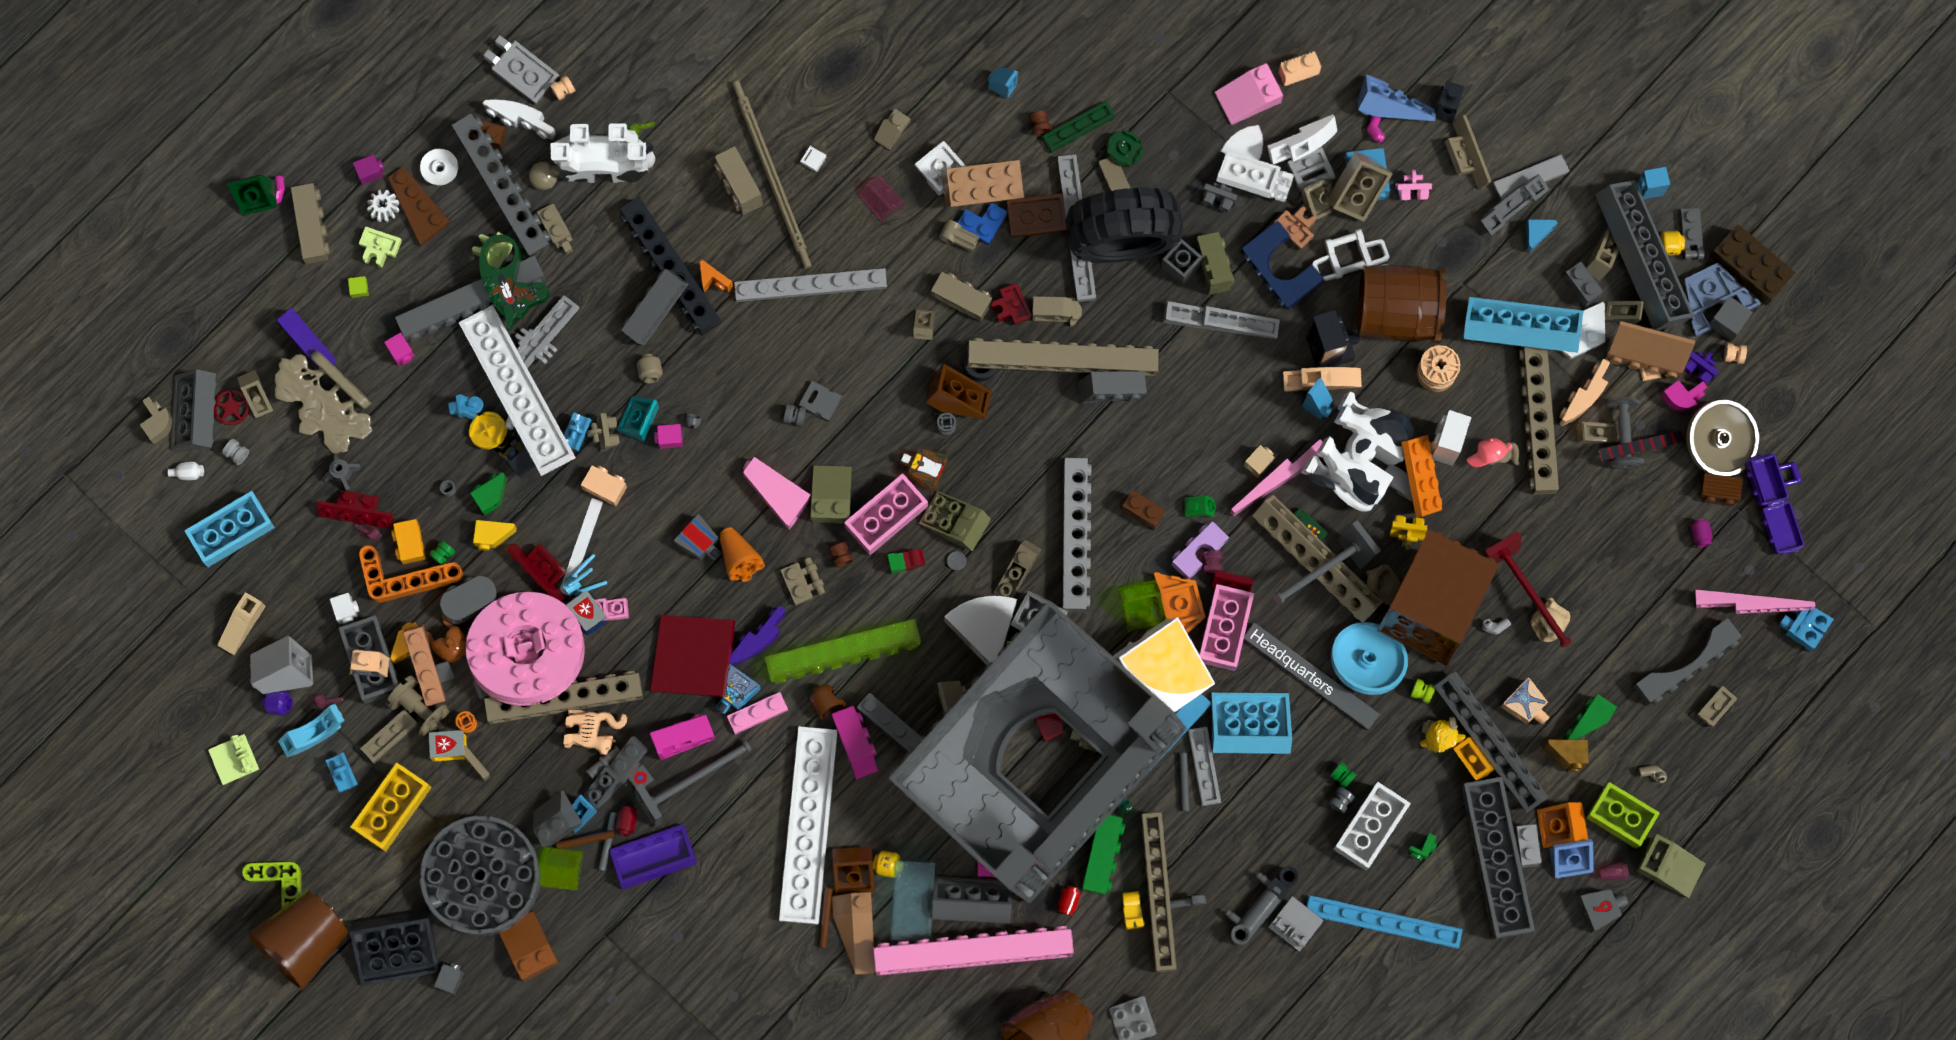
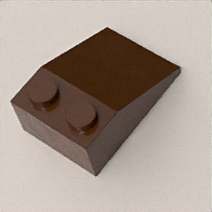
M943 364L931 378L926 403L941 412L985 419L991 390Z

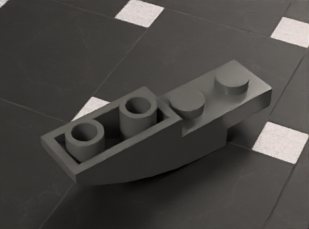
M631 737L610 766L602 770L583 796L596 809L601 807L641 764L639 761L648 749L636 737Z

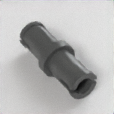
M617 746L608 752L607 755L600 756L598 758L599 761L586 770L592 780H595L605 767L610 766L619 754L620 749Z

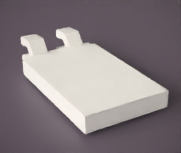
M1227 150L1217 182L1268 198L1274 197L1276 200L1285 202L1294 175L1280 171L1281 167Z

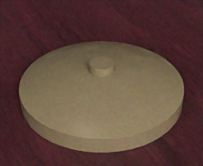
M1730 400L1712 401L1700 407L1692 416L1687 428V447L1695 464L1704 472L1732 476L1746 469L1745 462L1749 458L1755 457L1759 445L1757 424L1750 412L1742 405Z

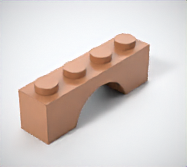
M424 624L404 629L405 639L426 706L445 701L446 696L433 661Z

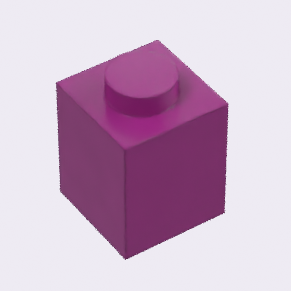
M374 154L353 163L362 185L384 177L382 174L384 166L380 159L376 160Z

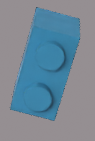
M1666 167L1643 171L1637 181V186L1643 199L1664 195L1670 186Z

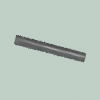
M1179 753L1181 811L1189 812L1187 753Z
M610 812L606 831L615 830L617 813ZM613 838L604 840L598 866L600 871H606Z

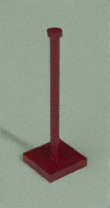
M1519 532L1486 549L1484 557L1494 559L1497 564L1505 560L1561 642L1560 646L1563 648L1571 643L1570 638L1565 636L1511 557V555L1520 551L1522 537Z

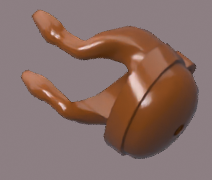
M442 614L444 624L450 629L446 634V638H439L435 641L429 632L426 631V634L431 644V650L442 660L455 663L466 655L467 638L460 627L452 625Z

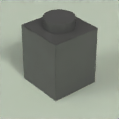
M449 963V966L443 964L434 987L455 995L464 975L460 971L461 967Z

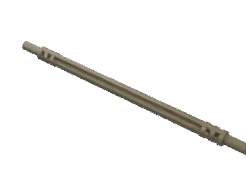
M735 81L732 85L738 97L739 108L748 126L795 250L799 253L804 268L808 269L812 265L806 252L807 247L793 216L748 97H745L740 82Z

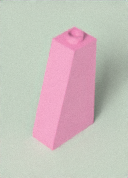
M754 457L752 461L748 460L743 467L744 477L784 526L790 530L811 501V495Z

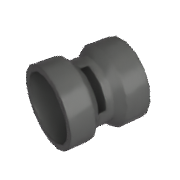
M787 404L784 423L790 424L793 422L797 426H803L807 408H796L794 405Z
M943 413L938 417L937 429L940 434L948 436L956 430V419L952 414Z
M1339 787L1336 791V796L1332 797L1328 803L1336 811L1344 814L1348 804L1352 803L1355 797L1346 789Z

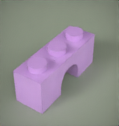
M1213 521L1209 525L1207 523L1203 525L1198 531L1200 534L1196 538L1192 537L1185 544L1187 546L1183 552L1179 550L1172 557L1174 561L1171 566L1185 579H1191L1202 567V563L1196 558L1195 554L1198 549L1207 548L1215 554L1229 539Z

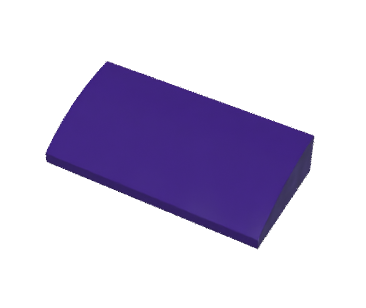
M684 824L609 850L622 889L697 864Z

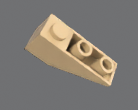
M245 592L235 607L218 646L235 655L266 606Z

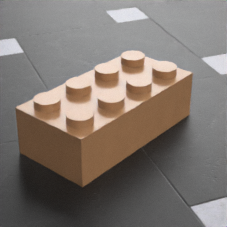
M1020 160L941 170L946 207L1024 198Z

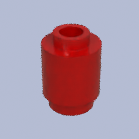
M1067 886V889L1062 888L1057 904L1058 912L1069 916L1076 912L1081 896L1078 893L1079 889L1072 886Z

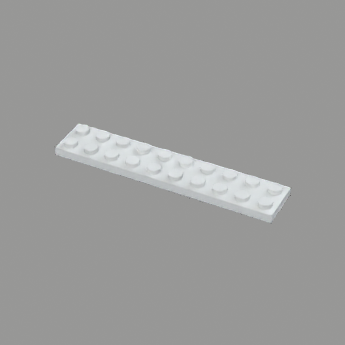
M493 305L459 322L540 475L542 476L575 459L570 446Z
M809 727L798 728L779 921L819 925L837 730Z

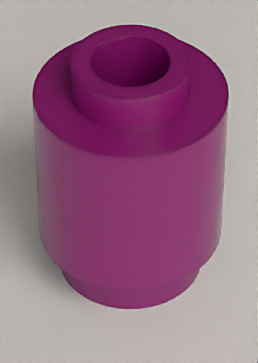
M1704 518L1694 520L1693 524L1690 525L1694 544L1697 545V548L1712 545L1711 540H1713L1709 521H1705Z

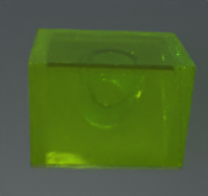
M544 847L539 862L540 887L578 891L583 852Z

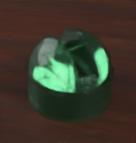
M1128 798L1123 800L1118 806L1120 813L1123 815L1135 812Z

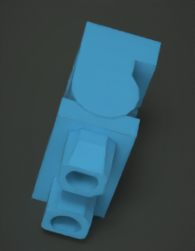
M1816 608L1815 610L1790 611L1797 616L1796 619L1792 620L1785 615L1779 625L1787 631L1785 635L1803 645L1804 649L1811 653L1834 619Z

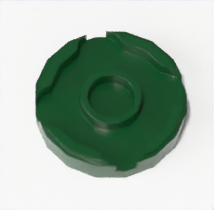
M1122 131L1113 133L1108 139L1106 153L1114 164L1121 167H1131L1136 165L1141 159L1143 147L1140 139L1134 133Z

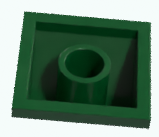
M262 174L227 183L242 216L277 207L275 181Z

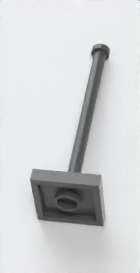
M1357 520L1337 539L1345 549L1343 552L1281 593L1277 592L1274 594V600L1277 604H1282L1287 597L1349 556L1361 570L1381 550Z
M745 740L741 746L654 798L650 797L642 783L635 787L634 796L655 828L662 821V815L657 808V804L744 752H750L751 747Z

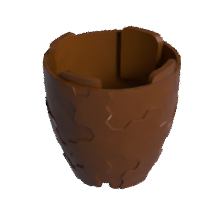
M1064 990L1038 999L1017 1011L1001 1024V1033L1004 1040H1086L1093 1024V1015L1086 1005L1083 1004L1081 1006L1079 1004L1081 1000L1077 995Z

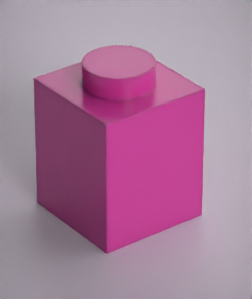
M401 333L384 342L398 366L409 363L415 356Z
M680 424L657 426L658 432H654L655 443H659L660 449L683 447Z

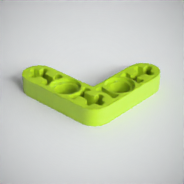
M294 862L247 864L243 869V877L249 882L282 881V908L290 903L286 902V899L294 900L301 895V868ZM280 866H283V870H290V867L293 866L297 871L290 877V874L281 872ZM261 867H263V878H261V874H254L253 878L247 874V872L251 871V868L255 871H261ZM276 867V876L268 877L266 873L268 868ZM289 886H295L297 888L296 894L288 896L286 889Z

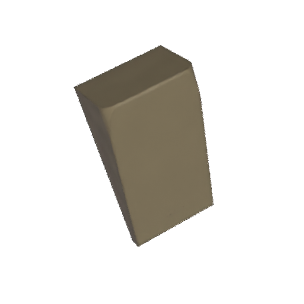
M1581 422L1576 425L1577 443L1618 442L1617 424Z

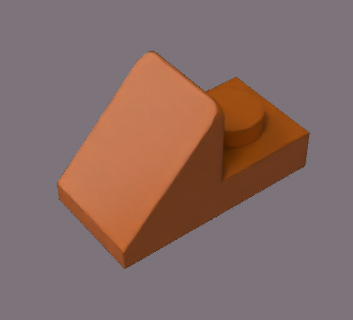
M701 260L700 268L704 293L713 282H715L714 285L719 290L729 292L733 288L732 281Z

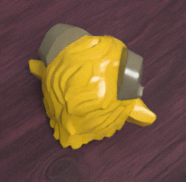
M1449 717V721L1438 720L1434 722L1428 720L1424 722L1422 733L1426 735V739L1420 741L1422 747H1428V750L1440 753L1463 742L1466 736L1458 734V725L1456 724L1455 717Z

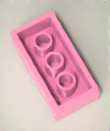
M902 473L846 520L844 525L863 549L871 555L928 507V501Z
M1216 585L1199 653L1204 664L1231 671L1236 670L1254 593Z

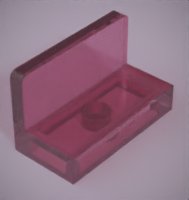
M881 176L870 180L859 194L882 222L886 221L892 212L901 209L905 204Z

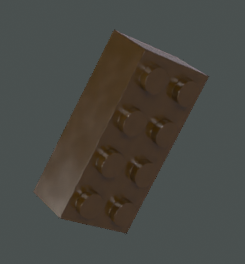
M1739 224L1736 225L1709 256L1766 306L1796 274V272Z

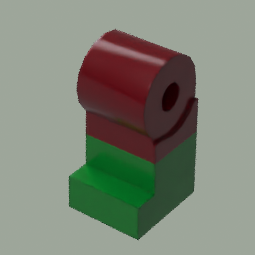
M922 549L888 554L892 575L926 565Z

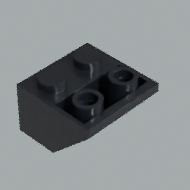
M517 430L494 449L520 479L536 466Z

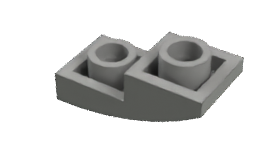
M1390 464L1385 472L1394 478L1388 486L1396 489L1397 494L1413 502L1408 474Z

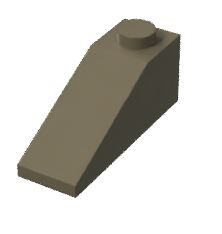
M1609 226L1585 267L1591 276L1599 281L1612 268L1619 251Z

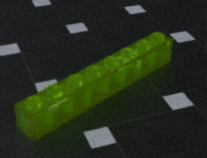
M911 619L767 656L765 661L771 683L780 684L786 682L787 678L794 677V679H800L805 677L807 673H822L826 668L831 667L834 670L843 667V664L846 663L851 665L862 662L861 659L869 658V660L880 658L881 654H897L900 649L913 650L918 648L921 640L916 621Z

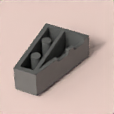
M1144 371L1090 372L1078 382L1080 404L1121 400L1138 401L1147 394Z

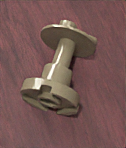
M413 675L408 676L405 679L408 682L403 685L400 683L387 699L389 702L386 705L392 710L402 705L410 713L415 711L425 720L419 730V734L424 736L427 733L434 732L438 727L436 723L440 719H444L450 710L447 709L446 705H442L432 712L422 703L423 697L415 691L419 681Z

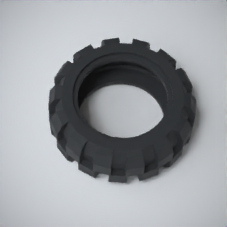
M1125 188L1091 195V197L1075 202V205L1069 208L1065 219L1068 244L1073 254L1080 260L1095 263L1124 262L1158 255L1177 246L1183 234L1180 203L1172 192H1167V190L1160 188Z

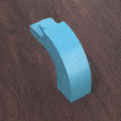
M333 704L310 723L287 732L278 742L288 758L317 745L333 735L341 728L340 724L344 722V719L337 706Z

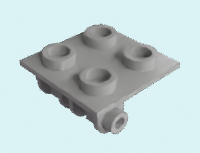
M1292 896L1269 928L1298 951H1301L1324 920Z
M1144 996L1109 1008L1119 1040H1141L1157 1034Z

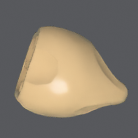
M1553 598L1547 600L1545 607L1564 633L1570 621V613L1559 606ZM1537 610L1532 616L1531 627L1539 640L1542 642H1552L1558 639L1539 610Z

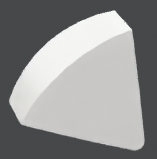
M986 596L969 600L944 616V622L988 665L998 658V653L1004 648L1017 599L1004 596Z

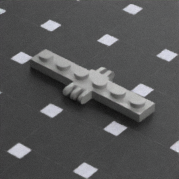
M563 296L534 330L529 329L527 331L521 328L519 331L524 334L523 337L516 333L515 337L519 340L518 344L520 345L517 351L527 368L536 358L544 364L548 362L543 356L551 358L553 355L548 350L550 349L554 353L557 351L550 342L580 309L578 305L566 296Z

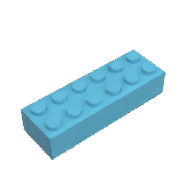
M1469 297L1464 339L1578 353L1584 311Z

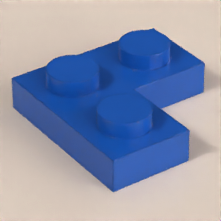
M991 203L983 218L966 209L958 224L963 229L979 236L980 241L989 245L1008 212Z

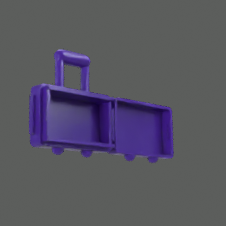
M1763 454L1749 458L1745 462L1746 475L1750 479L1753 488L1752 493L1756 497L1758 506L1768 505V507L1761 510V515L1774 553L1776 555H1784L1799 551L1805 544L1792 504L1790 502L1784 503V500L1789 497L1786 486L1798 484L1802 481L1797 464L1791 462L1779 466L1774 454ZM1790 468L1794 480L1784 482L1780 470Z

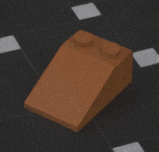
M533 911L528 913L516 925L500 933L522 981L525 982L559 964Z

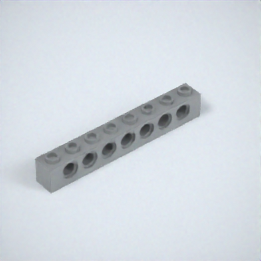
M1065 458L1063 609L1068 612L1086 613L1087 607H1090V595H1087V588H1090V577H1087V569H1090L1091 558H1087V550H1091V539H1087V532H1091V520H1087V513H1091V502L1087 501V494H1091V483H1088V476H1091V464H1088V458ZM1075 475H1079L1083 478V481L1076 483L1072 478ZM1080 494L1083 499L1077 502L1073 500L1072 496ZM1078 512L1083 516V518L1081 520H1075L1073 519L1072 515ZM1079 531L1082 534V538L1075 539L1072 533ZM1079 550L1082 552V556L1075 558L1072 552ZM1073 569H1080L1082 575L1075 577L1071 571ZM1076 587L1080 588L1082 594L1075 596L1071 590Z

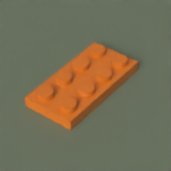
M1428 435L1403 441V453L1416 517L1441 511L1442 499L1439 495L1438 480L1434 469L1435 463L1432 459L1431 443Z

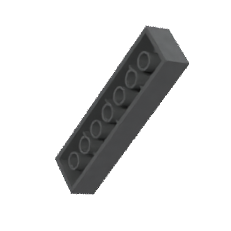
M1636 181L1611 184L1595 194L1640 300L1644 302L1643 307L1653 330L1679 326L1694 317Z
M1499 777L1465 783L1461 786L1492 938L1497 940L1530 934L1535 929L1503 778Z

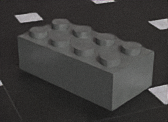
M375 615L340 627L339 631L350 665L353 650L380 652L390 658L387 677L354 675L362 701L368 704L390 696L400 682L377 616Z

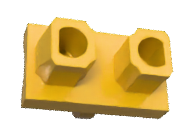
M1397 515L1392 523L1390 536L1398 537V540L1405 541V546L1409 547L1410 541H1423L1427 532V526L1424 525L1423 518H1414L1412 524L1406 523V517Z

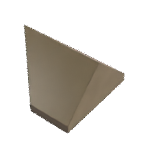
M1319 180L1302 191V201L1310 215L1315 216L1317 220L1331 213L1330 203L1327 198L1332 191L1333 180Z

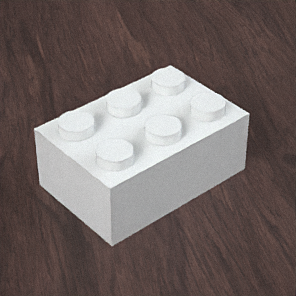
M1451 410L1448 411L1447 415L1442 416L1434 435L1436 437L1431 444L1433 460L1450 466L1454 464L1461 452L1471 417Z

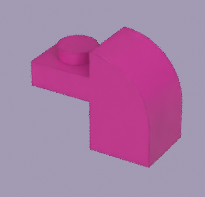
M1678 380L1660 396L1671 409L1677 412H1688L1697 406L1696 401L1705 396L1704 391L1708 387L1704 382H1701L1688 392Z

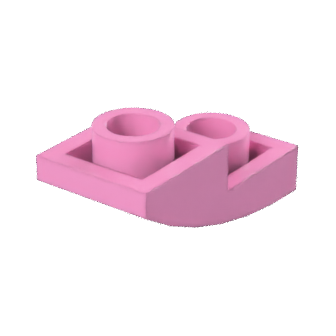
M626 598L595 600L606 615L604 620L629 618L628 600Z

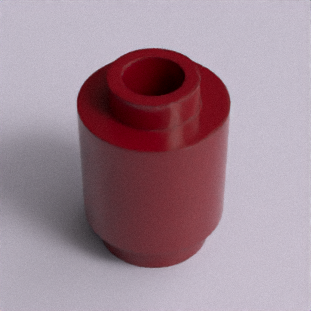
M622 806L621 810L618 811L615 830L618 831L619 835L630 836V834L634 833L638 816L636 814L637 809Z

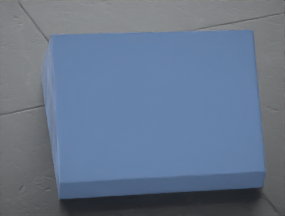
M1592 839L1554 845L1549 849L1555 879L1593 872Z

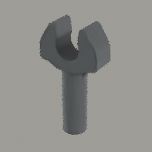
M1204 895L1170 901L1171 909L1206 904Z

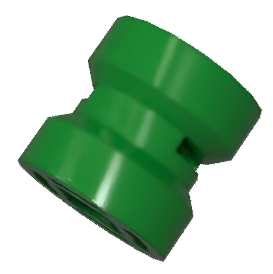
M440 540L437 544L438 547L432 550L429 555L437 563L443 565L447 563V558L452 557L456 552L446 542Z
M1344 762L1330 775L1344 789L1357 776L1355 772L1347 769V765Z

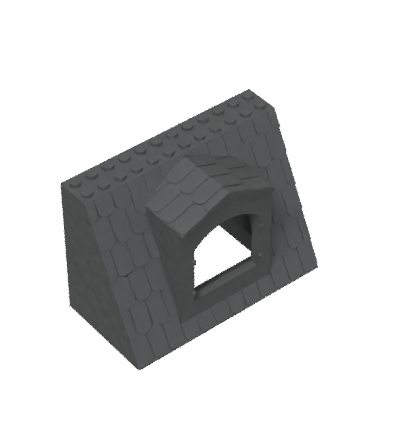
M1050 601L1047 604L1043 603L1039 607L1038 614L1025 623V628L1021 633L1018 632L1012 637V643L1007 648L1004 647L997 655L998 658L985 667V672L981 677L973 680L971 683L972 687L958 697V702L954 707L951 706L944 713L945 717L931 727V732L927 737L923 736L917 743L918 747L914 751L907 753L904 757L905 761L891 771V777L889 778L1008 889L1028 903L1035 899L1187 730L1186 726L1167 704ZM1057 714L1095 748L1102 757L1049 815H1046L1001 774L1002 759L1009 741L1023 725L1040 716Z

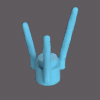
M595 554L587 558L562 583L569 596L575 594L577 597L586 590L590 591L607 584V581H603L579 590L582 587L579 581L592 572L593 568H589L577 578L575 576L595 557Z

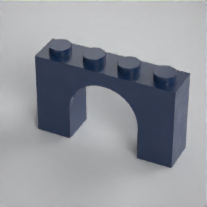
M1277 220L1242 248L1245 252L1243 256L1249 264L1251 262L1254 263L1256 266L1254 270L1260 278L1264 276L1268 281L1265 284L1272 293L1275 291L1278 294L1277 300L1283 308L1287 306L1291 309L1326 281L1313 265L1291 280H1280L1273 276L1269 266L1271 255L1291 238L1290 234Z

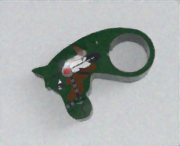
M499 234L491 236L482 245L479 269L488 296L497 310L505 317L507 327L511 330L515 321L524 319L530 308L545 303L549 299L550 292L542 282H535L530 286L526 283L516 282L521 263V251L512 238ZM497 243H509L515 250L513 261L508 266L501 268V270L493 268L487 259L489 250Z

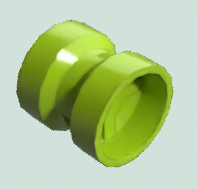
M1417 679L1410 697L1420 698L1423 702L1429 704L1435 687L1432 684L1427 685L1422 680Z

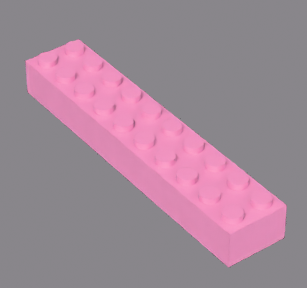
M1066 926L1055 927L1054 931H1047V928L1035 929L1034 933L1020 930L1015 931V935L999 932L994 937H988V934H979L973 939H968V936H958L956 940L949 941L948 938H938L937 942L929 943V940H918L917 944L910 945L909 941L898 942L897 946H889V943L878 944V948H874L876 976L1073 956L1071 929L1067 930Z

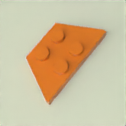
M1158 572L1154 573L1165 619L1178 617L1188 634L1206 618L1196 581L1181 579L1177 576L1162 575Z

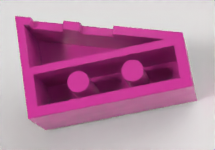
M854 706L833 713L832 717L853 768L855 778L859 779L877 772L874 759L876 751L873 743L870 745L867 739L870 736L867 728H862L861 723L864 721L860 711L856 712Z
M702 714L693 716L691 720L680 721L673 724V726L650 733L661 760L715 740L706 715L702 716Z

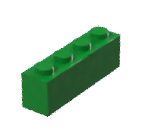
M1109 815L1095 831L1082 891L1105 896L1106 892H1110L1112 881L1109 880L1110 873L1115 872L1117 862L1113 861L1114 855L1119 854L1121 846L1118 838L1119 835H1123L1125 824L1122 823L1123 818Z

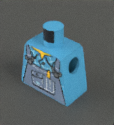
M730 664L725 697H720L721 700L715 708L723 714L727 712L730 706L740 710L761 689L760 685Z

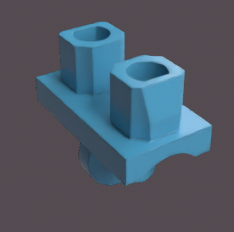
M461 394L457 395L456 401L448 404L450 414H457L459 418L467 417L473 420L478 416L476 413L482 410L483 401L476 396L468 398Z
M573 413L564 437L570 448L579 452L592 420L577 413Z
M344 752L325 760L340 793L358 785Z

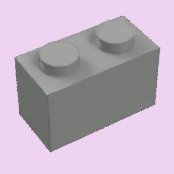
M1536 824L1515 827L1513 830L1521 867L1540 865L1541 856Z

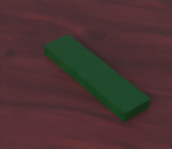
M1107 101L1044 134L1042 140L1050 153H1053L1115 119L1116 116Z

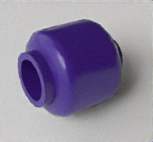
M287 691L272 692L263 696L262 705L268 714L283 716L292 709L293 699Z

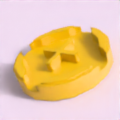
M484 412L482 415L477 416L473 419L469 428V436L472 442L477 447L488 450L500 445L507 433L506 422L495 412Z

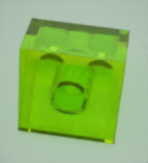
M1156 579L1118 588L1128 632L1156 626L1165 620L1161 591Z

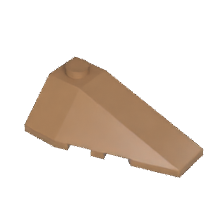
M871 892L851 893L832 897L833 918L855 974H875Z

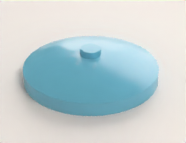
M1361 622L1346 627L1336 637L1331 649L1333 669L1345 685L1357 692L1368 695L1387 693L1398 686L1407 671L1408 656L1406 649L1402 643L1378 632V624Z

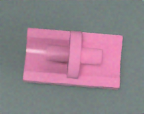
M1411 170L1410 175H1404V181H1411V183L1395 184V189L1398 190L1399 200H1410V190L1417 189V199H1428L1432 183H1416L1418 180H1423V175H1416V170Z

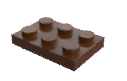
M1063 194L1007 200L1011 238L1067 232Z

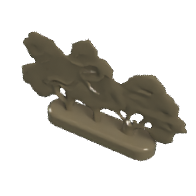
M318 350L311 354V359L319 366L317 371L308 369L307 359L303 355H295L290 360L282 358L279 363L280 370L275 374V397L285 402L301 401L303 403V407L299 410V418L301 419L299 433L313 435L318 431H323L324 444L332 453L338 454L339 452L344 453L348 451L350 437L364 439L373 431L370 427V416L364 413H357L353 409L355 402L364 409L368 408L372 402ZM303 368L307 370L306 372H301ZM310 374L311 377L315 375L311 380L303 379L304 375ZM324 374H327L336 382V385L330 391H326L320 386L319 378ZM317 380V384L314 386L313 381ZM341 387L351 397V400L341 403L336 395V391ZM349 408L350 413L346 415L345 411Z

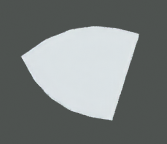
M1259 125L1247 127L1235 133L1224 145L1221 152L1226 154L1228 150L1259 160L1263 148L1262 133Z

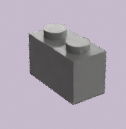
M1582 262L1566 271L1562 278L1584 308L1599 299L1603 293V290Z

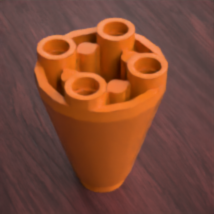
M730 527L720 533V543L726 572L730 580L747 582L754 573L765 567L761 556L736 530Z

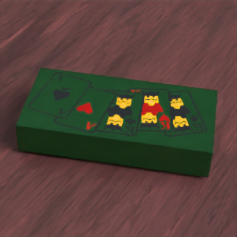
M1301 507L1294 513L1319 540L1322 541L1329 534Z

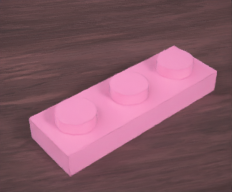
M779 692L732 713L727 718L736 735L788 711V708Z

